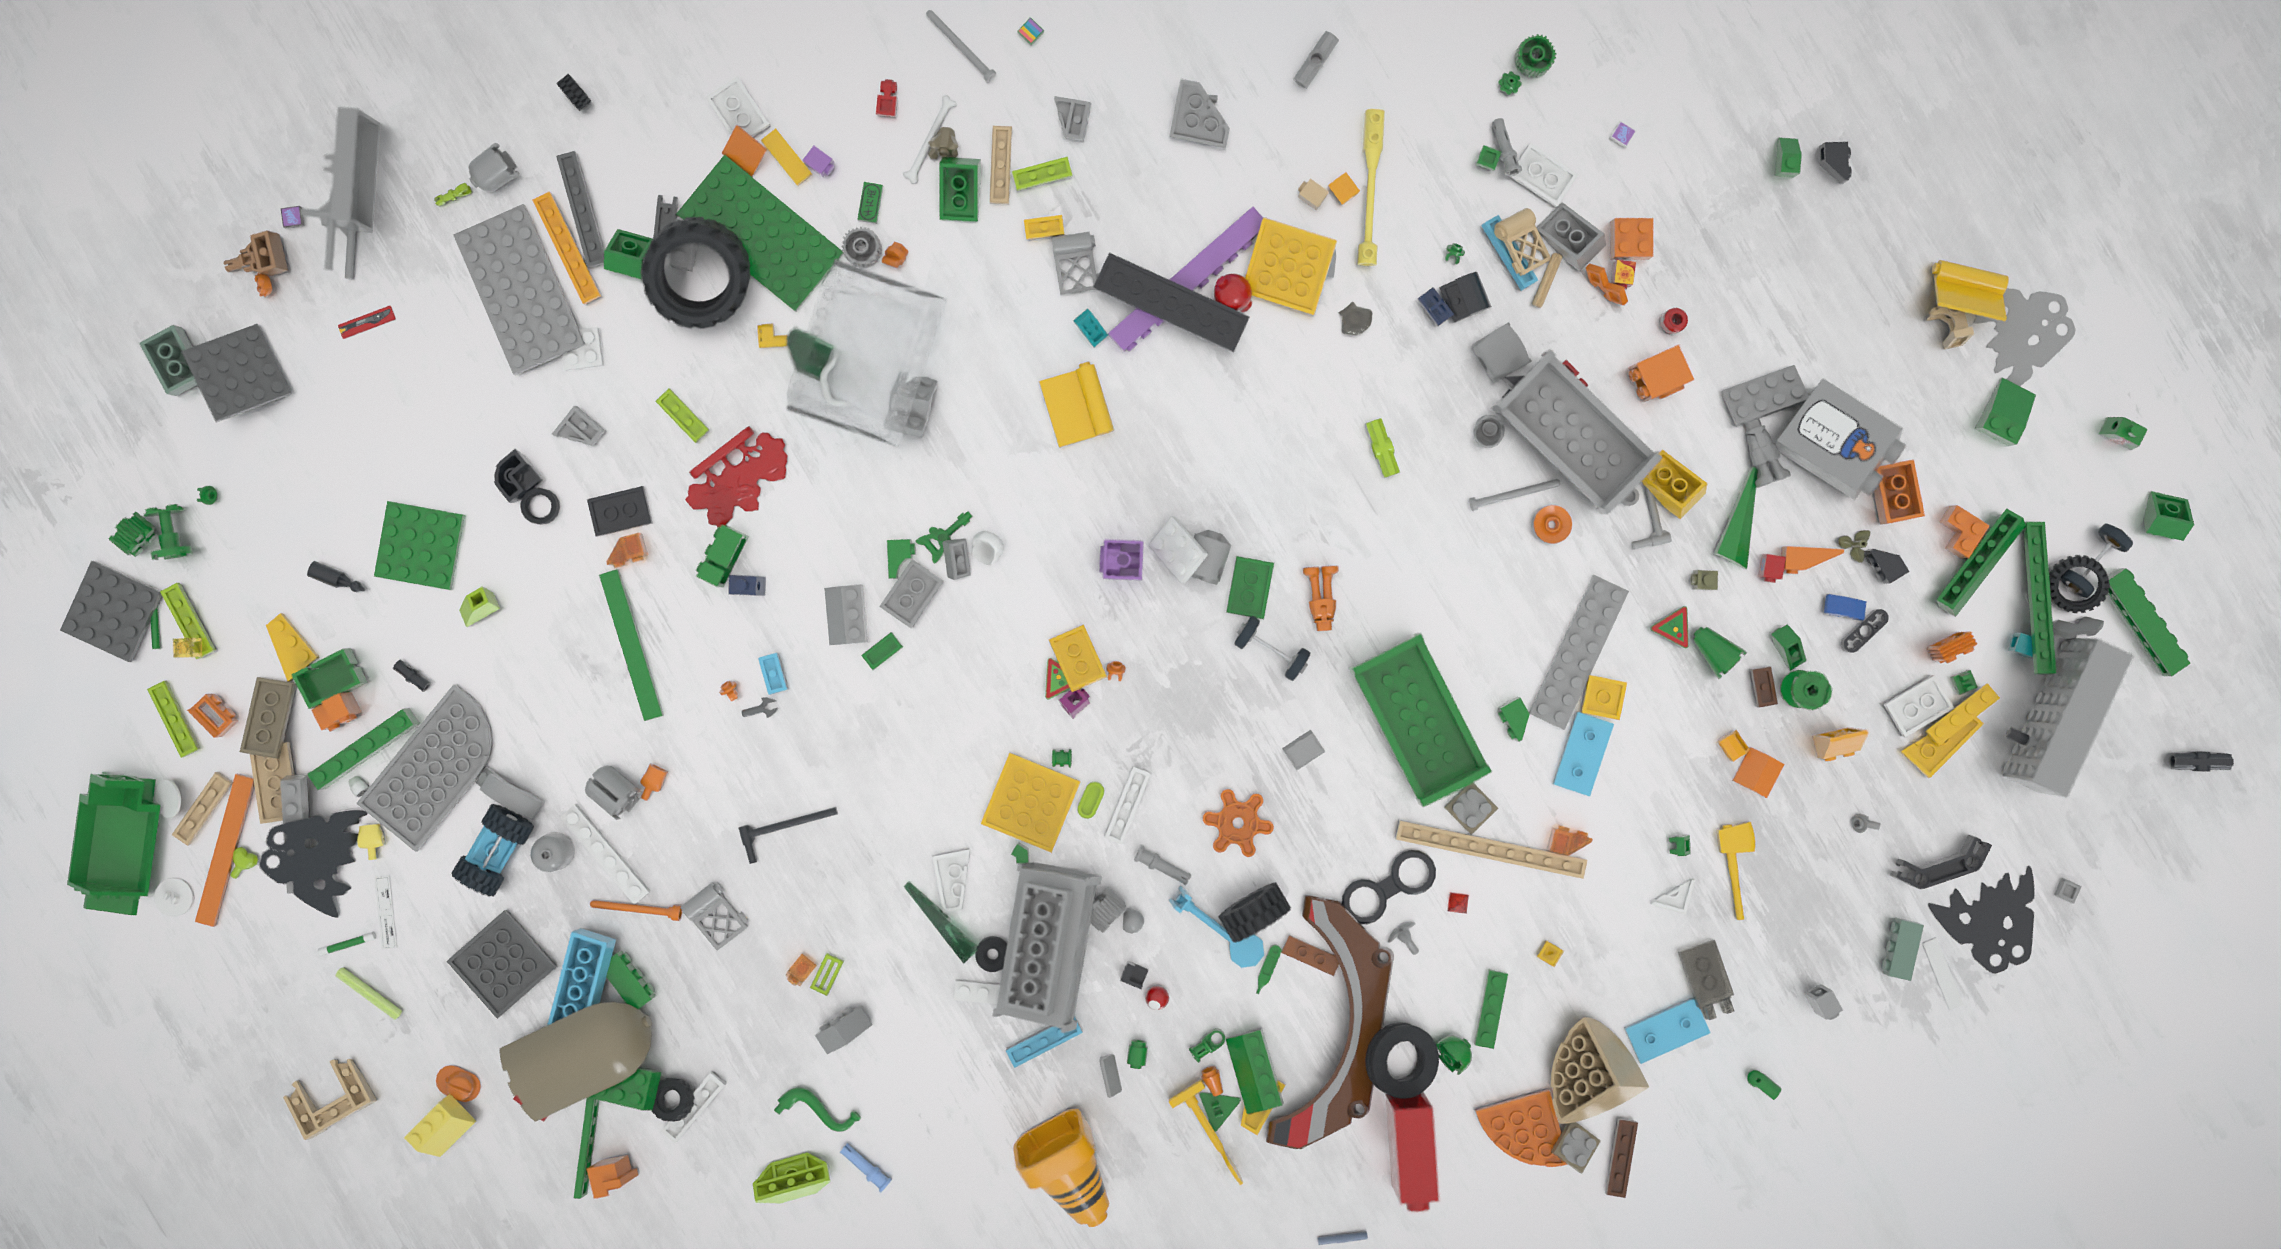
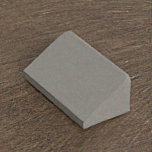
M966 539L943 541L948 578L956 580L970 576Z
M1114 1054L1100 1057V1066L1108 1098L1122 1091Z

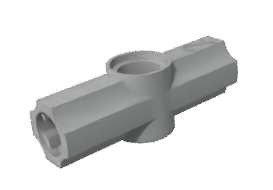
M1324 32L1293 79L1299 86L1305 89L1309 87L1339 42V39L1331 32ZM1314 56H1318L1321 59V62L1319 64H1315L1312 62L1311 58Z

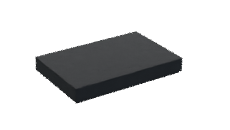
M644 486L587 499L596 537L653 524Z

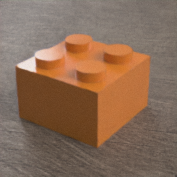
M1614 218L1610 221V260H1649L1653 257V218Z

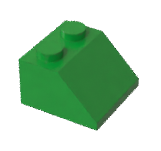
M617 229L604 250V269L641 279L643 259L653 238Z
M2153 491L2149 493L2143 519L2146 533L2184 541L2194 526L2188 499Z

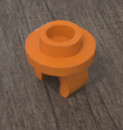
M1119 661L1109 663L1106 667L1108 680H1111L1112 675L1115 674L1119 676L1118 681H1121L1126 667Z
M735 681L725 682L721 685L719 693L721 695L727 694L728 698L734 701L738 698V693L734 689L737 683Z

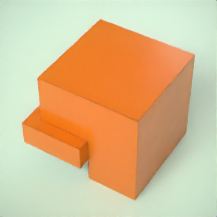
M628 1155L603 1159L587 1168L594 1199L609 1196V1190L619 1189L638 1176L637 1168L631 1169Z

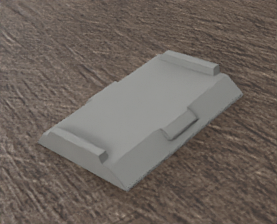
M1311 729L1282 748L1296 770H1299L1325 753V750Z

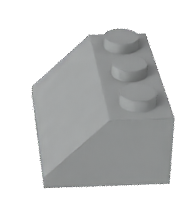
M863 585L824 588L829 645L868 642Z

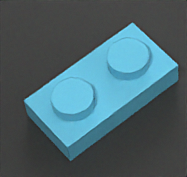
M778 653L759 657L758 660L768 695L788 690Z

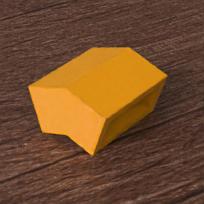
M1347 172L1328 185L1342 205L1360 192Z
M1737 730L1717 741L1732 762L1747 754L1750 750Z

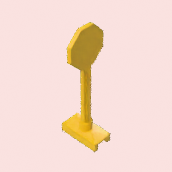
M1201 1079L1170 1098L1168 1102L1172 1108L1186 1102L1187 1106L1196 1115L1215 1148L1221 1153L1239 1185H1242V1177L1198 1105L1199 1102L1195 1095L1205 1089V1084Z

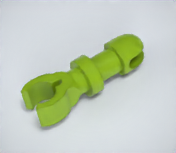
M462 183L455 190L450 189L448 193L436 196L434 201L437 206H442L446 202L457 200V197L466 196L472 191L469 185L467 186L466 183Z

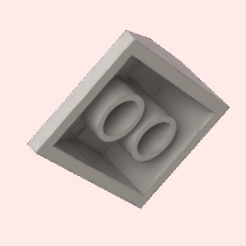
M1563 202L1536 227L1539 234L1562 255L1565 261L1578 271H1581L1607 245L1605 234Z

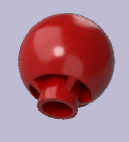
M1232 273L1218 278L1214 287L1215 301L1236 311L1246 312L1252 306V288L1245 277Z

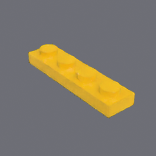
M1986 683L1925 732L1937 746H1940L1999 700L2000 697Z

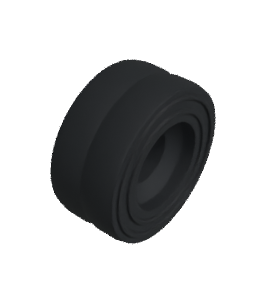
M996 936L984 938L976 948L975 958L977 964L987 972L1002 970L1007 949L1006 941ZM990 949L997 950L998 957L996 959H990L987 956V952Z

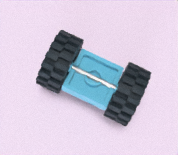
M491 804L481 821L484 826L467 856L463 855L460 857L451 873V876L456 881H459L460 884L467 886L466 888L488 897H494L504 881L501 871L516 845H524L534 829V825L528 819L523 818L522 815L501 805Z

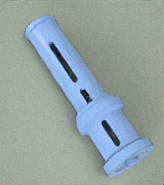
M848 1143L839 1152L867 1176V1181H871L876 1185L880 1193L892 1181L891 1178H887L880 1171L879 1167H873Z

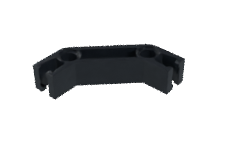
M1968 835L1960 853L1918 867L1898 858L1895 865L1898 867L1900 865L1906 866L1910 871L1906 878L1901 876L1902 872L1892 871L1890 876L1912 887L1926 889L1980 870L1992 845L1981 841V839L1975 836ZM1976 842H1978L1981 845L1977 850L1976 854H1974L1973 850L1976 845ZM1972 857L1973 862L1968 866L1967 859ZM1921 874V881L1916 883V876Z

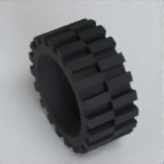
M1275 882L1257 889L1255 892L1232 904L1231 907L1219 915V919L1232 941L1236 943L1257 934L1261 930L1263 931L1269 925L1274 924L1275 921L1280 920L1291 910V906Z

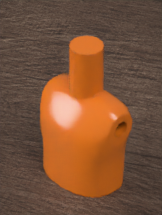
M650 763L640 781L641 785L645 787L640 798L647 801L652 791L659 792L668 771Z

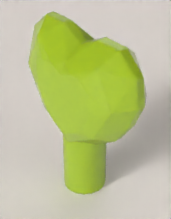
M243 847L237 848L233 852L235 867L230 876L237 879L242 870L254 867L258 862L257 855L248 853Z

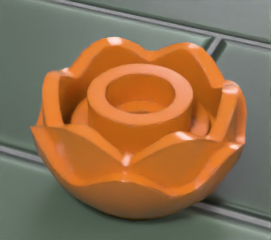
M258 273L254 278L255 282H257V291L260 293V297H267L272 292L270 278L265 274Z

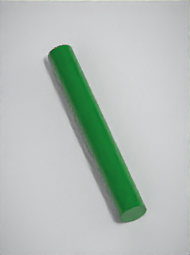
M158 605L151 617L152 649H160Z

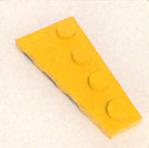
M1976 717L1940 746H1937L1930 736L1927 735L1900 752L1929 779L1984 723Z

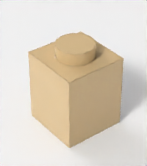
M1310 178L1308 182L1304 181L1299 187L1298 191L1300 193L1298 198L1317 211L1329 191Z

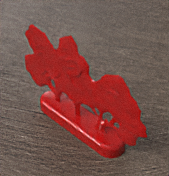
M750 426L746 427L689 472L694 479L705 473L707 479L703 484H692L689 486L688 496L685 499L693 510L708 509V523L717 527L726 525L733 518L734 506H739L744 511H758L759 502L757 497L760 496L761 488L757 485V481L759 479H766L773 482L784 479L786 475L785 465L788 455L783 450L785 443L782 438L774 439L769 433L762 432L756 439V445L747 447L744 445L745 441L754 434V431ZM760 445L762 447V450H759L756 447ZM739 449L743 453V459L738 465H731L726 456L733 450ZM748 451L750 453L756 451L760 453V456L752 457L748 454ZM745 456L749 457L748 462L745 460ZM722 460L725 468L721 475L717 476L711 473L709 469ZM711 480L715 484L714 487L710 485Z

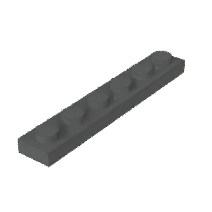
M572 151L557 155L556 158L587 267L592 268L604 264V249L577 153Z

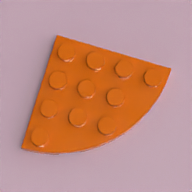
M1549 1089L1475 1110L1477 1118L1488 1137L1498 1148L1512 1158L1530 1165L1546 1167L1568 1165L1551 1153L1561 1135V1129Z

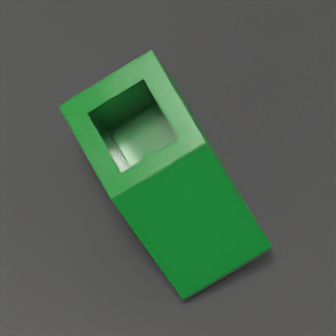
M1516 697L1499 706V713L1497 715L1502 723L1505 722L1509 729L1506 731L1509 737L1520 742L1523 740L1530 714L1521 697Z

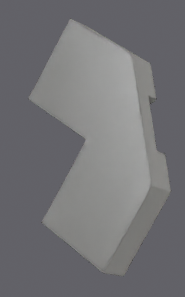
M2087 616L2078 624L2057 620L2053 624V633L2056 636L2067 639L2076 638L2080 634L2094 636L2103 628L2104 621Z

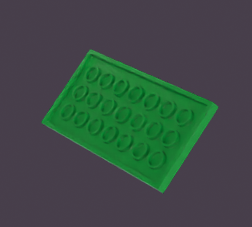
M726 155L719 160L676 213L681 219L688 217H704L705 220L712 219L725 225L726 229L733 231L742 241V246L748 253L750 275L795 312H797L844 254L841 249Z

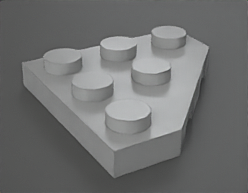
M1181 78L1169 137L1226 148L1230 130L1228 124L1200 82Z

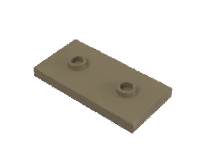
M261 677L256 678L239 752L276 759L280 758L296 683Z

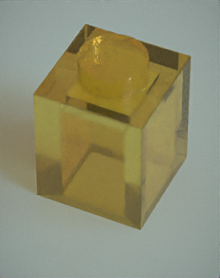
M173 638V658L202 657V638Z

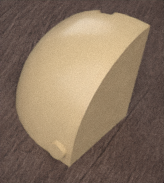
M1584 1017L1577 1022L1568 1032L1564 1042H1561L1555 1055L1551 1072V1087H1553L1554 1096L1552 1102L1560 1124L1578 1122L1604 1113L1649 1088L1637 1062L1622 1041L1604 1024L1589 1017Z

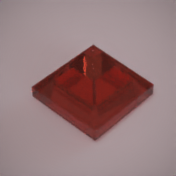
M1450 892L1447 911L1467 914L1469 894Z

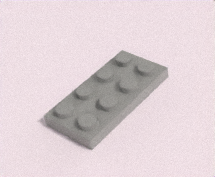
M1795 365L1730 387L1721 392L1736 427L1804 403L1809 397Z

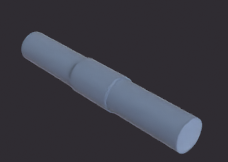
M1367 1232L1318 1237V1245L1367 1240L1368 1235Z

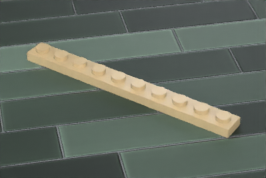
M1399 820L1395 838L1405 842L1584 879L1588 861L1582 858Z

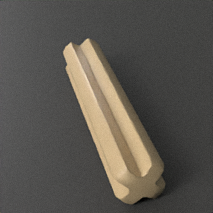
M1558 253L1552 254L1532 302L1533 306L1538 308L1543 306L1563 258L1562 255Z

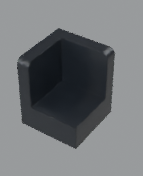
M1127 961L1120 981L1142 989L1148 969Z

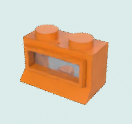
M211 693L205 694L187 711L214 738L223 737L239 720L230 708H226L221 703L222 700L219 696Z

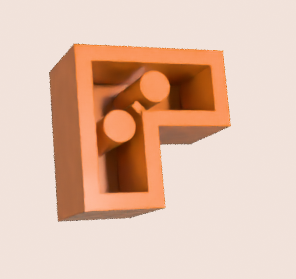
M1958 505L1949 506L1939 521L1955 532L1945 549L1961 559L1971 556L1989 528L1988 524Z
M352 692L338 693L322 701V705L311 710L321 731L329 730V732L340 728L339 724L356 720V715L362 713Z

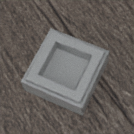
M2061 878L2054 895L2074 904L2082 886Z

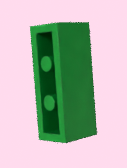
M621 950L611 957L606 977L626 1004L640 1009L656 996L655 990L650 983H646L642 978V972L633 966L631 957Z

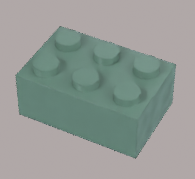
M171 325L139 343L166 394L177 396L197 385L182 355L183 350L193 347L182 327Z

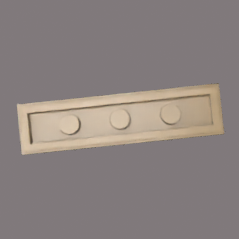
M993 126L991 204H1009L1012 126Z
M215 772L174 830L172 836L185 845H190L233 782L221 773Z

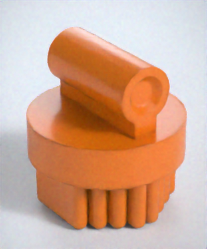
M894 242L885 250L886 256L882 257V263L898 268L899 265L905 262L909 251L903 244Z

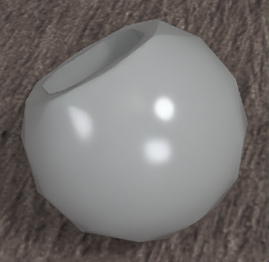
M1131 909L1123 913V930L1125 932L1133 934L1142 929L1144 917L1139 911Z

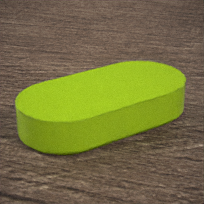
M1091 782L1087 785L1077 808L1078 814L1082 818L1089 819L1096 814L1104 795V787L1101 783Z

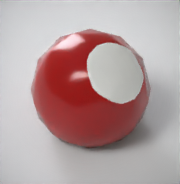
M1153 986L1146 992L1145 1001L1151 1009L1161 1010L1169 1002V993L1161 986Z

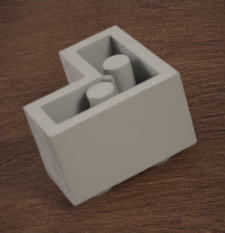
M861 1006L855 1009L850 1007L842 1012L843 1017L839 1018L838 1016L819 1027L821 1031L815 1037L826 1054L847 1045L872 1026Z

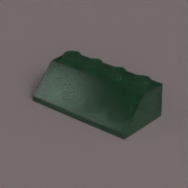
M794 327L793 330H790L786 339L788 341L786 345L797 372L819 381L821 371L826 366L834 345Z

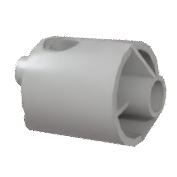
M1206 530L1194 535V539L1207 552L1208 556L1191 577L1197 579L1201 577L1202 581L1217 585L1220 582L1231 545L1223 534Z

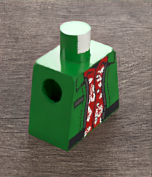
M2107 417L2099 435L2129 450H2133L2140 446L2148 429L2125 417Z

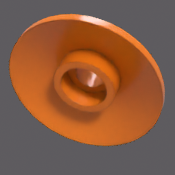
M1546 506L1534 518V531L1546 543L1555 544L1562 542L1571 532V516L1560 506ZM1550 521L1555 523L1554 528L1548 526Z

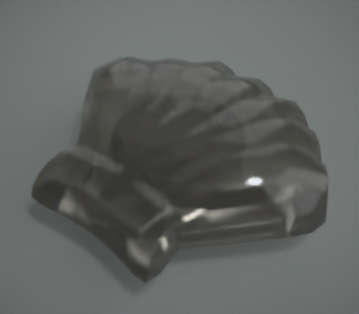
M1353 301L1345 309L1338 312L1342 316L1341 330L1343 334L1357 336L1365 332L1371 325L1372 310L1358 307Z

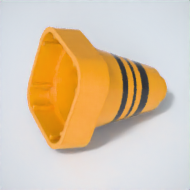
M1079 1109L1064 1111L1027 1131L1017 1139L1013 1146L1015 1167L1029 1189L1042 1188L1078 1224L1096 1227L1105 1221L1108 1216L1106 1211L1109 1207V1199L1094 1155L1095 1145L1092 1129Z

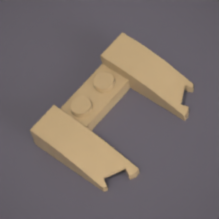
M347 1059V1063L338 1064L337 1060L329 1061L345 1095L318 1111L299 1081L293 1082L292 1086L296 1089L291 1097L287 1095L283 1097L304 1140L312 1139L326 1131L328 1127L377 1101L352 1059Z

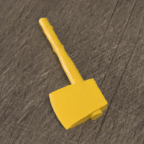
M1751 822L1736 825L1726 824L1722 825L1723 828L1716 830L1719 852L1726 853L1737 920H1744V909L1742 906L1736 853L1755 852V835Z

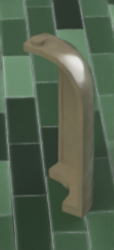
M617 1002L598 1003L581 1009L499 1048L502 1069L507 1071L510 1078L508 1086L513 1096L518 1095L523 1103L521 1108L533 1121L536 1122L618 1084L634 1074L644 1062L649 1052L652 1037V1021L649 1016H646L629 1004Z

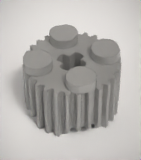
M856 227V230H848V234L845 233L846 237L843 236L844 241L842 243L844 245H842V251L845 258L851 264L858 268L860 266L861 268H869L872 264H876L875 261H879V254H882V244L873 230L866 227L864 229ZM866 244L865 250L859 251L858 246Z
M1109 887L1106 888L1094 900L1090 923L1098 931L1105 932L1110 927L1109 925L1123 913L1126 907L1125 902Z

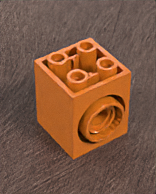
M1679 345L1628 367L1629 378L1632 382H1635L1638 388L1636 389L1637 396L1643 402L1659 397V399L1665 398L1684 389V384L1695 380Z

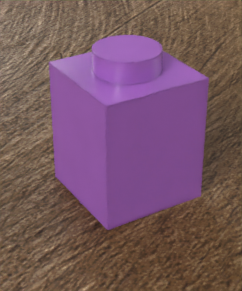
M813 145L802 160L805 165L823 178L834 169V160L815 145Z

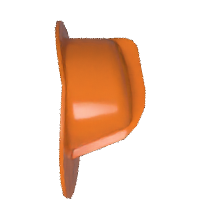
M445 1066L439 1070L436 1076V1085L439 1091L446 1096L451 1094L458 1101H472L480 1093L481 1085L477 1076L457 1066Z

